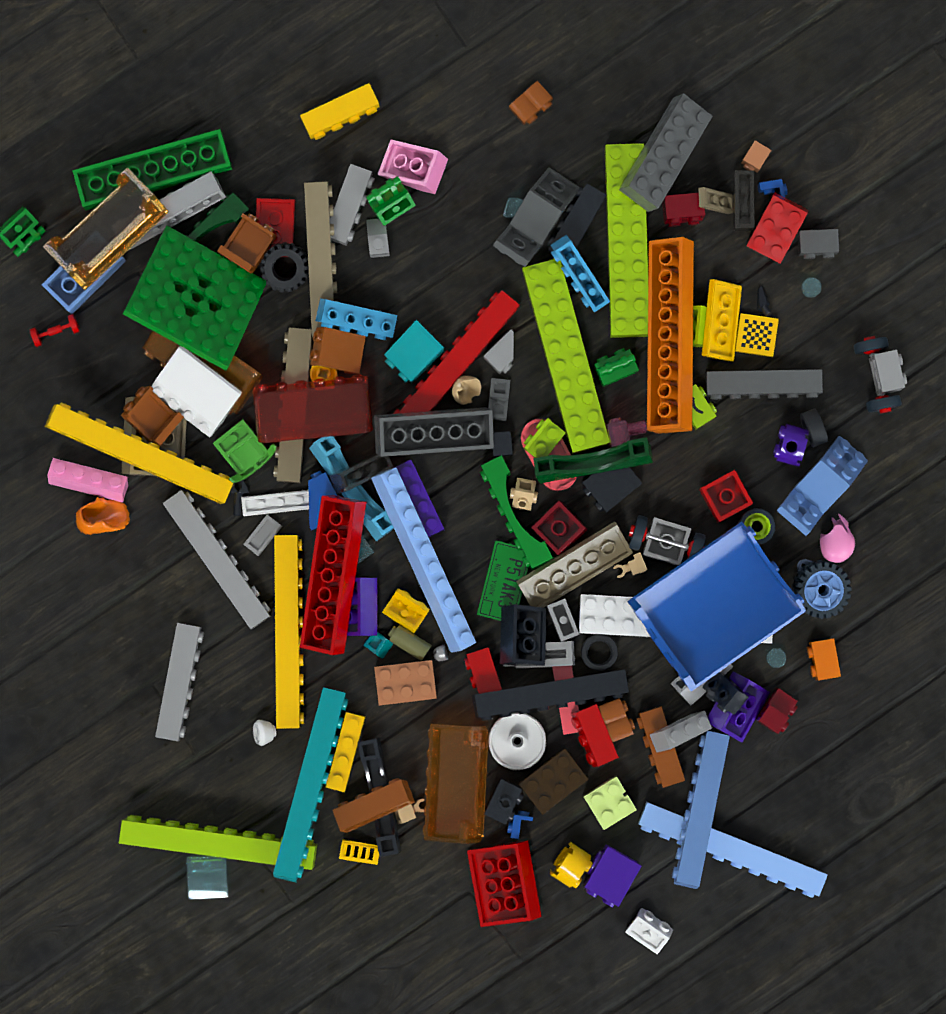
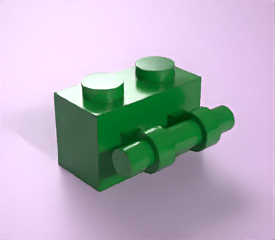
M398 176L392 180L385 181L386 184L378 189H373L372 193L366 196L370 207L383 226L416 206Z
M21 207L0 227V239L9 248L16 244L18 247L13 253L19 257L23 252L26 253L29 250L28 247L35 241L38 242L41 239V235L46 231L42 226L34 230L33 228L39 222L26 208ZM29 232L30 236L22 242L21 239Z
M625 348L614 352L615 356L608 358L604 356L596 360L597 363L594 364V368L603 387L639 371L635 362L636 359L630 349L625 351Z

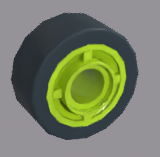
M754 508L746 511L741 516L738 524L743 522L746 527L751 526L752 528L753 522H759L761 530L755 532L756 536L754 538L759 545L766 543L775 532L773 517L763 509Z

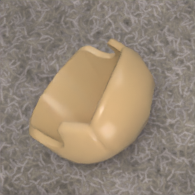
M472 376L459 377L452 387L454 400L462 405L472 403L471 399L474 396H479L481 392L480 380Z

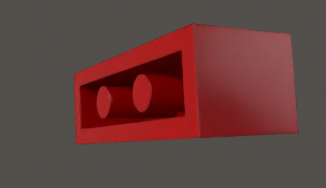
M489 648L466 654L467 658L464 661L467 670L471 669L473 677H470L473 688H477L479 694L502 690Z
M597 704L589 705L571 713L572 725L579 732V742L582 747H585L587 752L586 759L590 765L592 764V767H599L619 758Z

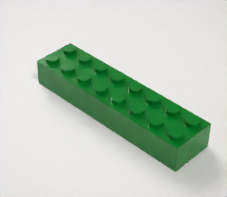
M218 129L72 171L82 207L87 211L194 181L200 178L201 175L211 171L214 175L232 170L223 134Z

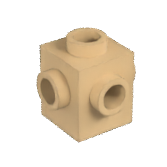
M517 478L516 487L511 488L510 499H513L512 507L531 511L532 503L536 504L538 492H534L536 481Z

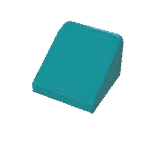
M377 632V636H370L364 643L366 648L381 659L384 658L393 645L392 642L379 632Z

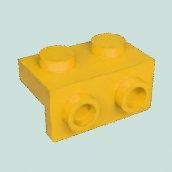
M397 589L382 613L412 633H415L430 609L423 602L412 598L408 592Z

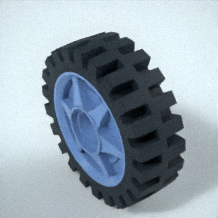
M817 560V562L812 561L809 565H804L803 569L797 572L798 576H795V583L792 584V588L795 594L799 593L805 603L802 605L806 610V614L821 619L831 618V616H836L837 612L843 611L844 605L847 606V599L851 597V594H849L851 591L849 584L851 582L846 572L839 566L829 561ZM825 585V591L819 594V587Z

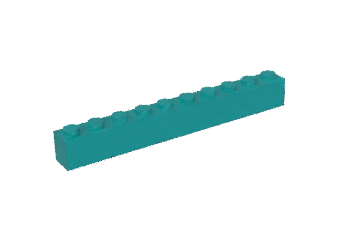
M323 687L273 876L296 883L298 878H302L304 867L301 866L302 860L307 859L309 848L306 845L308 840H312L314 829L311 826L313 821H317L319 810H316L317 804L322 802L324 792L321 791L322 785L327 784L329 773L326 772L327 766L332 765L334 754H331L332 747L337 746L339 736H336L337 729L342 727L344 719L341 717L342 710L346 711L348 699H345L346 693Z

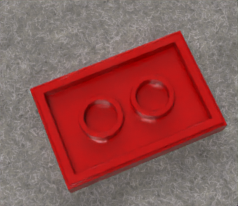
M257 198L256 218L259 219L257 223L262 226L264 224L269 225L274 229L273 233L277 236L271 247L283 242L293 243L295 199Z

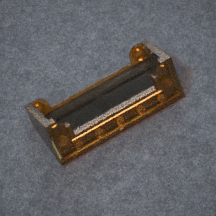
M128 167L118 175L116 183L119 187L63 239L59 236L53 237L43 246L84 290L91 286L169 212Z

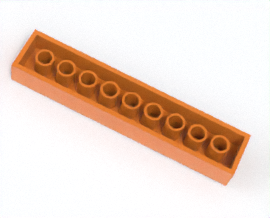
M684 237L649 241L647 430L658 434L692 431L694 241Z

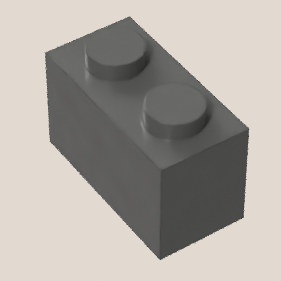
M838 229L799 231V256H804V259H814L815 255H823V258H834V255L839 253Z

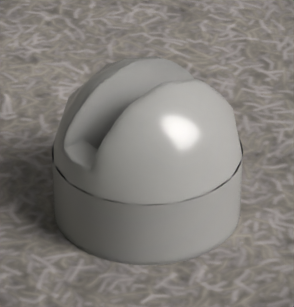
M444 645L438 646L433 650L435 660H448V653Z

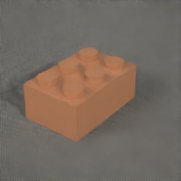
M432 660L374 667L379 705L437 699Z

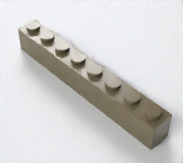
M328 181L304 183L312 337L316 328L322 327V322L315 321L320 299L334 301V293H337V282H333V274H336V262L332 263V255H335V243H331V236H334V224H330V216H334L333 205H329V197H333L332 185H328ZM333 325L332 329L339 330V326Z
M289 328V333L285 332L284 344L288 345L287 351L283 353V363H286V370H282L281 382L285 383L284 389L280 390V401H283V407L279 408L278 420H281V428H277V439H280L279 447L276 446L275 458H278V466H274V477H277L278 482L301 483L311 363L310 353L313 338L312 329Z

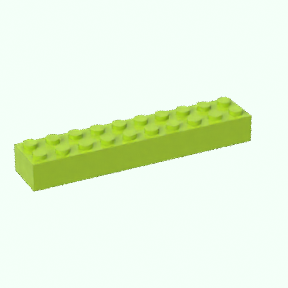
M611 144L605 146L610 338L648 337L646 210L619 190L643 150L644 144Z
M553 259L523 267L522 272L572 454L608 445L610 441L566 279L561 269V261L556 262Z
M130 815L122 820L119 844L276 865L283 837L278 839L275 838L274 834L268 833L257 836L256 832L245 831L242 834L237 833V829L232 828L220 831L218 827L209 825L205 828H199V824L187 823L184 826L179 825V821L173 820L162 823L160 822L161 819L158 818L141 820L142 816ZM308 840L306 847L309 848L307 859L302 860L301 864L304 869L312 870L314 868L317 844L313 843L314 840Z

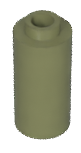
M401 625L398 627L393 626L388 634L391 637L390 642L420 661L423 660L432 646Z

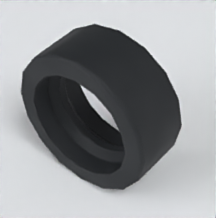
M811 409L801 413V424L804 429L809 430V435H806L811 446L816 447L828 442L824 424L817 410Z
M602 634L587 638L581 649V657L584 663L596 671L610 668L616 662L618 656L615 642L610 637ZM596 641L605 642L611 651L610 658L603 664L592 662L588 656L590 645Z

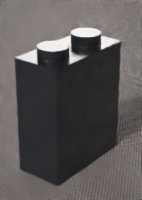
M628 467L592 474L582 482L584 487L581 489L588 497L592 496L595 499L594 505L600 512L604 510L607 513L640 486L642 482Z

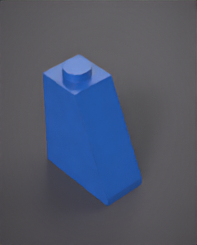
M321 471L310 475L312 479L308 480L309 526L311 530L316 529L318 525L322 495L337 496L327 473L322 474Z

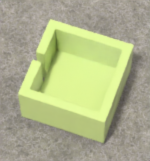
M617 776L612 777L583 795L603 830L637 810L627 794L623 795L626 791Z

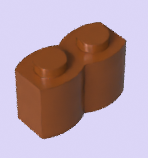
M536 81L509 105V109L523 125L527 122L530 125L538 118L536 115L541 110L545 112L552 105L551 101L553 98Z
M616 698L598 706L612 742L633 735L632 730L635 729L632 719L627 718L625 712L628 711L624 700L621 701L620 698Z

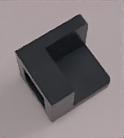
M511 432L493 433V457L501 455L512 456Z

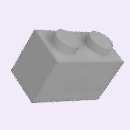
M566 599L547 605L561 642L579 635Z

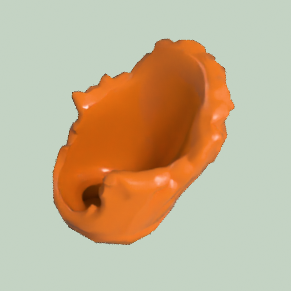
M97 497L94 502L88 503L76 512L77 528L88 535L124 529L130 520L129 511L125 503L107 500L104 497Z

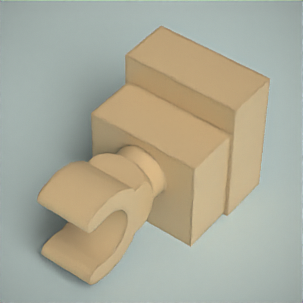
M641 553L633 555L634 560L629 561L628 564L614 566V569L622 568L623 573L618 575L617 578L623 577L629 571L633 575L647 571Z
M418 799L415 804L395 811L394 814L398 824L415 819L414 812L421 813L427 811V808H419V803L423 802L424 799Z

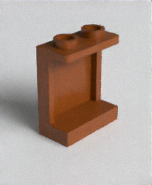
M242 213V219L226 244L224 246L221 245L217 252L252 274L277 236L273 233L274 229L269 225L264 224L262 226L257 223L259 219L249 213L246 216Z
M317 327L313 334L314 345L310 353V365L340 370L349 374H359L366 336L327 327Z
M151 386L141 387L135 393V399L129 401L124 406V412L121 416L148 442L161 446L184 416L179 412H173L152 392L154 388Z

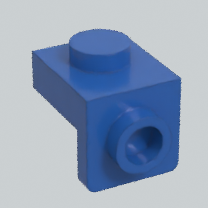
M518 811V814H514L512 822L508 823L507 833H511V838L519 839L521 820L533 821V816H529V812Z

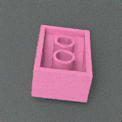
M390 140L378 175L391 180L398 176L403 185L435 194L448 158L437 150Z

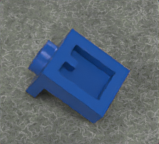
M782 179L761 182L757 185L758 192H764V195L774 194L775 190L783 197L787 195V186L783 184Z

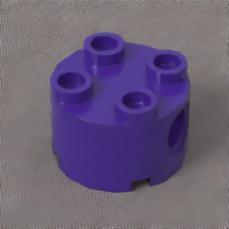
M789 424L781 425L778 434L780 443L775 445L773 451L776 461L799 467V461H802L808 441L805 435H809V430ZM788 442H795L793 448H786Z

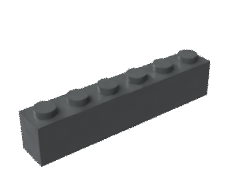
M822 370L712 371L705 373L706 395L710 396L712 400L722 399V396H730V399H741V396H749V399H760V395H768L769 399L779 398V395H787V398H799V395H806V398H817L818 394L823 393Z

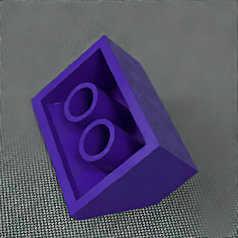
M355 578L347 636H377V578Z
M733 671L730 679L749 698L735 715L728 711L726 713L721 711L717 707L718 703L716 702L708 715V720L711 726L743 742L770 692Z

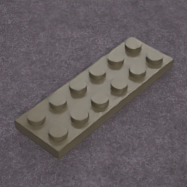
M613 522L516 582L530 606L544 608L633 554V552L629 548L616 522Z

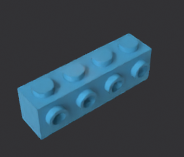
M565 235L551 244L554 250L551 254L556 262L561 261L564 265L561 267L566 277L571 276L573 279L571 285L576 292L580 291L583 297L580 299L586 308L590 306L596 312L608 304L610 300L569 237Z
M320 299L315 321L322 322V327L332 329V326L335 325L339 326L340 331L350 332L351 329L357 330L359 335L368 336V333L375 334L374 338L386 340V337L393 338L397 315Z

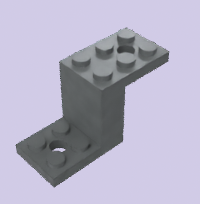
M549 167L529 190L511 223L498 237L493 246L501 253L514 259L516 263L526 267L545 243L563 211L576 196L580 187Z

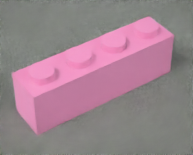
M56 458L52 459L47 475L49 484L122 503L128 488V477Z

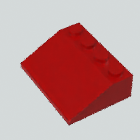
M528 840L467 851L481 927L532 921L542 917Z

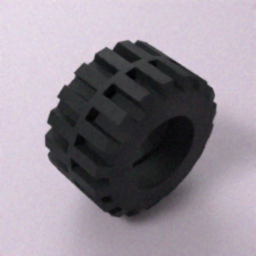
M283 242L282 244H276L266 252L261 261L262 278L266 280L268 286L270 285L273 290H280L279 292H292V290L298 289L303 285L309 274L306 252H303L301 247H297L293 243ZM279 257H290L296 263L297 270L292 277L282 278L275 272L274 264Z

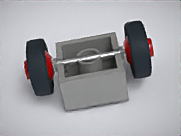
M875 336L864 338L862 342L854 344L855 354L869 355L876 394L880 396L866 403L868 412L880 411V414L890 412L891 408L902 405L899 395H885L900 391L907 384L905 372L902 373L900 366L903 365L902 356L898 354L897 350L876 354L880 350L889 347L887 337L875 338Z
M641 515L637 517L635 526L632 525L629 536H631L629 548L639 550L641 543L646 537L643 556L676 566L681 564L684 551H687V559L702 550L706 538L704 534L695 533L693 540L690 544H687L691 528L655 517L647 533L648 518Z

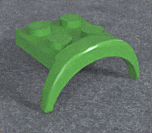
M243 419L213 443L237 473V475L229 478L232 483L242 481L255 473L271 459L276 451L274 443L267 450Z

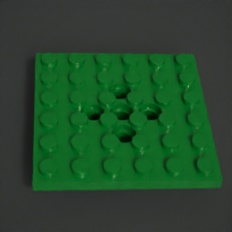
M166 225L123 315L216 366L227 370L263 293L266 280L253 273H249L234 262Z

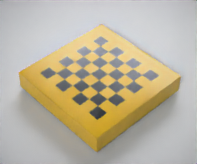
M741 313L735 352L773 357L779 319Z

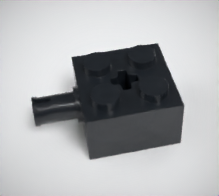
M500 778L484 814L503 824H506L507 821L511 822L515 814L513 808L516 803L520 804L524 793L521 792L522 788L506 779Z

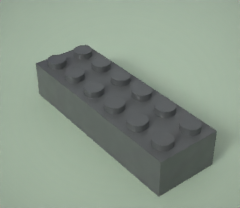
M684 93L674 97L619 190L647 212L658 209L710 122L712 115Z
M487 407L374 415L376 454L381 457L494 448L492 410Z

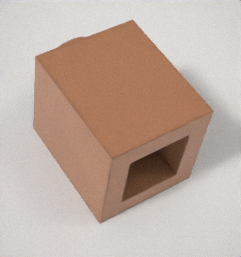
M754 141L742 161L744 168L749 172L753 173L755 171L758 173L771 150Z

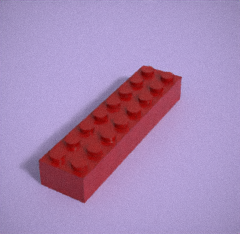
M322 495L300 648L329 655L344 654L367 503L365 501L336 495Z

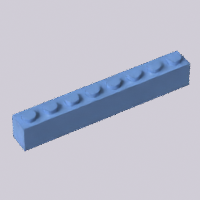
M706 731L700 737L699 746L701 747V752L697 754L695 765H698L697 772H693L691 784H694L693 791H689L687 799L690 806L689 810H685L683 821L686 822L685 829L681 830L679 840H682L681 848L677 849L676 859H678L677 867L674 866L672 872L674 884L697 889L700 886L730 738L728 735Z

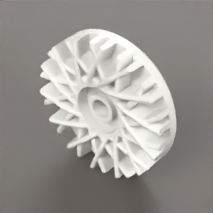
M519 712L511 713L512 716L499 718L494 723L489 733V748L492 756L500 765L512 770H523L536 764L542 757L546 747V735L542 725L534 717L528 714L519 715ZM516 737L521 739V743L518 745L514 744Z

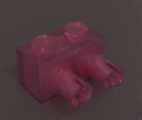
M621 417L609 420V423L606 424L610 448L630 441L631 436L648 431L645 420L628 424L626 420L621 421Z

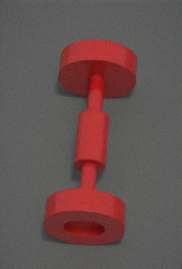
M74 314L68 315V324L54 326L47 329L46 332L39 334L36 327L30 329L35 346L42 345L41 337L63 332V329L69 327L72 328L74 334L80 332Z

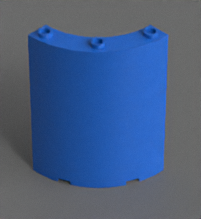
M743 522L734 526L627 601L638 619L645 626L652 640L670 665L677 671L678 676L690 691L699 687L806 612L802 605L805 603L799 593L795 594L778 573L779 568L776 563L769 561L755 540L754 536H756L754 530L751 526L746 527Z

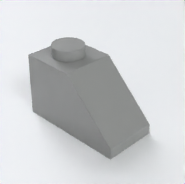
M379 219L366 220L370 257L390 256L386 225L383 226Z
M510 330L484 355V359L499 374L502 371L506 373L513 366L511 363L513 362L514 332Z

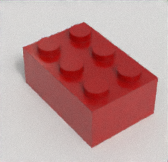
M774 192L747 243V247L781 264L808 213V209Z

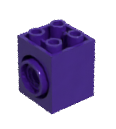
M606 844L603 850H599L594 857L593 864L587 872L588 876L583 885L586 888V893L595 898L599 895L603 898L602 900L605 904L613 908L614 905L619 907L642 866L639 862Z

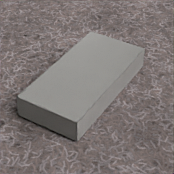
M266 515L243 545L259 556L282 526L269 515Z

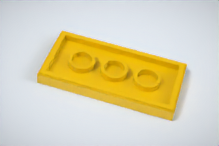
M715 279L710 280L702 356L734 361L741 285Z

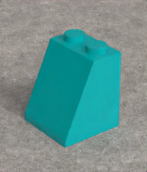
M416 320L384 354L387 358L385 362L392 369L396 367L400 371L398 375L403 381L407 382L409 380L413 383L444 352V347Z

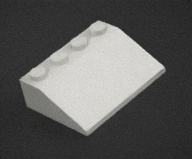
M182 346L178 347L151 386L154 388L152 392L176 412L181 413L187 421L208 437H211L221 426L242 394L239 389Z

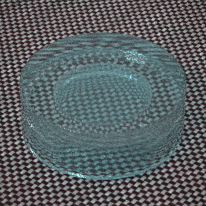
M816 278L806 279L801 287L803 294L807 297L817 296L821 291L819 280Z
M772 649L767 653L766 660L771 667L779 668L785 664L786 655L781 649Z

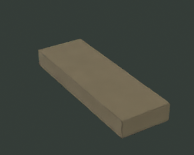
M706 187L699 188V207L731 214L733 213V195Z

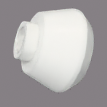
M257 720L253 725L255 742L260 746H264L273 741V738L276 736L275 726L270 722Z

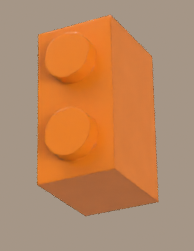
M834 638L809 642L810 646L807 647V653L813 662V666H810L812 677H815L816 680L841 677Z

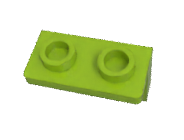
M549 418L546 421L542 419L536 426L538 431L535 435L530 434L524 441L526 445L524 450L535 458L548 456L566 432Z

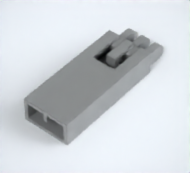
M574 641L546 643L545 666H516V668L575 665Z

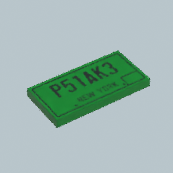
M495 541L477 615L501 621L502 606L519 605L522 591L516 581L527 575L528 567H526L522 559L525 556L523 550H518L516 545Z

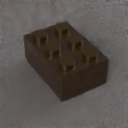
M563 748L520 781L519 785L543 815L589 779L566 749Z

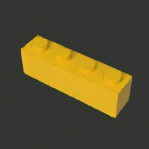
M368 83L300 115L310 139L315 138L317 140L324 137L325 133L330 130L334 132L341 129L342 125L347 122L351 124L360 120V116L364 114L371 115L377 112L379 103Z
M346 712L326 788L341 792L346 791L365 716Z

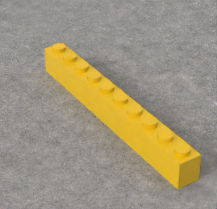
M64 403L53 406L45 427L219 504L226 502L233 485L229 480V476L222 473L216 475L212 473L211 468L203 465L200 468L194 465L195 462L191 459L184 458L182 460L177 457L175 452L170 450L164 452L159 449L160 446L157 444L142 442V438L131 434L130 437L124 434L123 429L115 426L112 429L106 426L107 423L97 418L94 421L88 418L89 415L82 411L76 413L70 410L71 407Z
M274 535L276 729L301 728V724H304V712H301V705H304V693H300V685H304V674H300V666L304 665V656L300 655V628L303 627V616H300V608H303V597H299V589H303V578H299V570L303 569L302 558H299V551H302V539H299L298 535Z

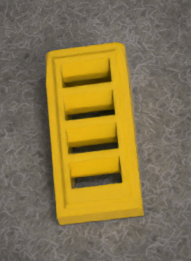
M343 839L339 859L378 865V846L376 844ZM347 845H351L350 856L346 855ZM355 846H359L357 857L354 856ZM363 847L367 848L365 858H361ZM371 848L374 849L373 860L369 859Z

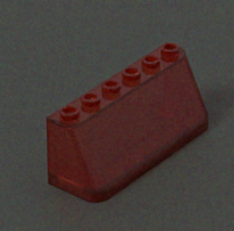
M354 375L352 378L339 376L333 378V380L319 378L315 379L314 382L299 380L294 384L280 382L274 386L260 384L253 388L257 439L260 443L359 434L373 430L368 376Z

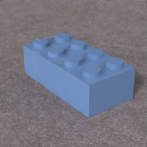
M95 231L42 286L68 312L73 314L126 260Z

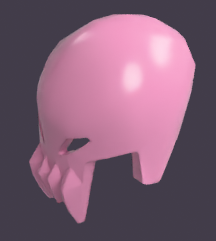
M838 514L840 519L837 521L831 518L834 525L833 529L828 534L820 535V548L823 557L833 563L847 560L855 548V538L848 528V522L840 514Z

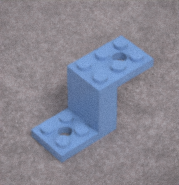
M838 436L823 457L796 484L777 511L807 536L828 508L850 487L868 460L861 452L855 450L847 440Z

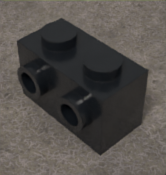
M722 672L711 677L702 687L707 692L706 696L713 702H717V707L724 713L728 711L735 715L749 698Z

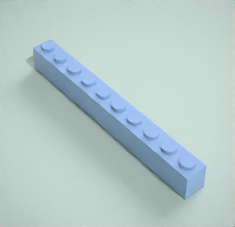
M397 468L386 470L372 477L373 484L450 652L462 651L475 644L476 641Z
M646 802L638 821L641 829L649 833L654 830L659 832V837L667 840L670 837L677 840V844L682 845V840H679L681 830L685 829L686 822L683 821L684 817ZM711 828L707 852L713 854L712 858L722 862L724 859L731 861L730 865L739 869L742 866L749 868V873L757 876L760 873L767 875L766 879L777 883L778 880L785 883L784 887L794 891L796 887L802 889V894L813 898L814 895L820 896L827 878L826 873Z

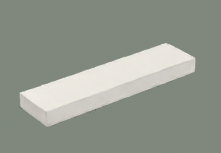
M308 490L241 497L243 516L309 509Z

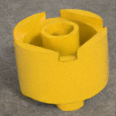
M570 842L568 843L570 847H564L554 861L553 865L556 868L554 871L550 870V875L569 888L572 886L577 888L582 881L581 876L584 871L588 872L593 862L590 861V854Z

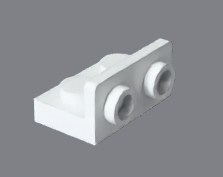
M641 908L636 918L627 928L626 933L658 954L670 939L673 929L666 922L656 918L650 911Z

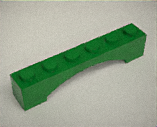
M502 455L481 465L482 471H480L484 482H489L491 488L488 490L493 499L497 498L499 502L497 508L501 516L505 515L508 520L505 523L510 533L514 532L517 538L514 540L517 549H522L525 554L522 559L526 567L531 566L532 570L552 560L553 557L545 541L539 542L529 535L513 514L507 496V477L511 474Z

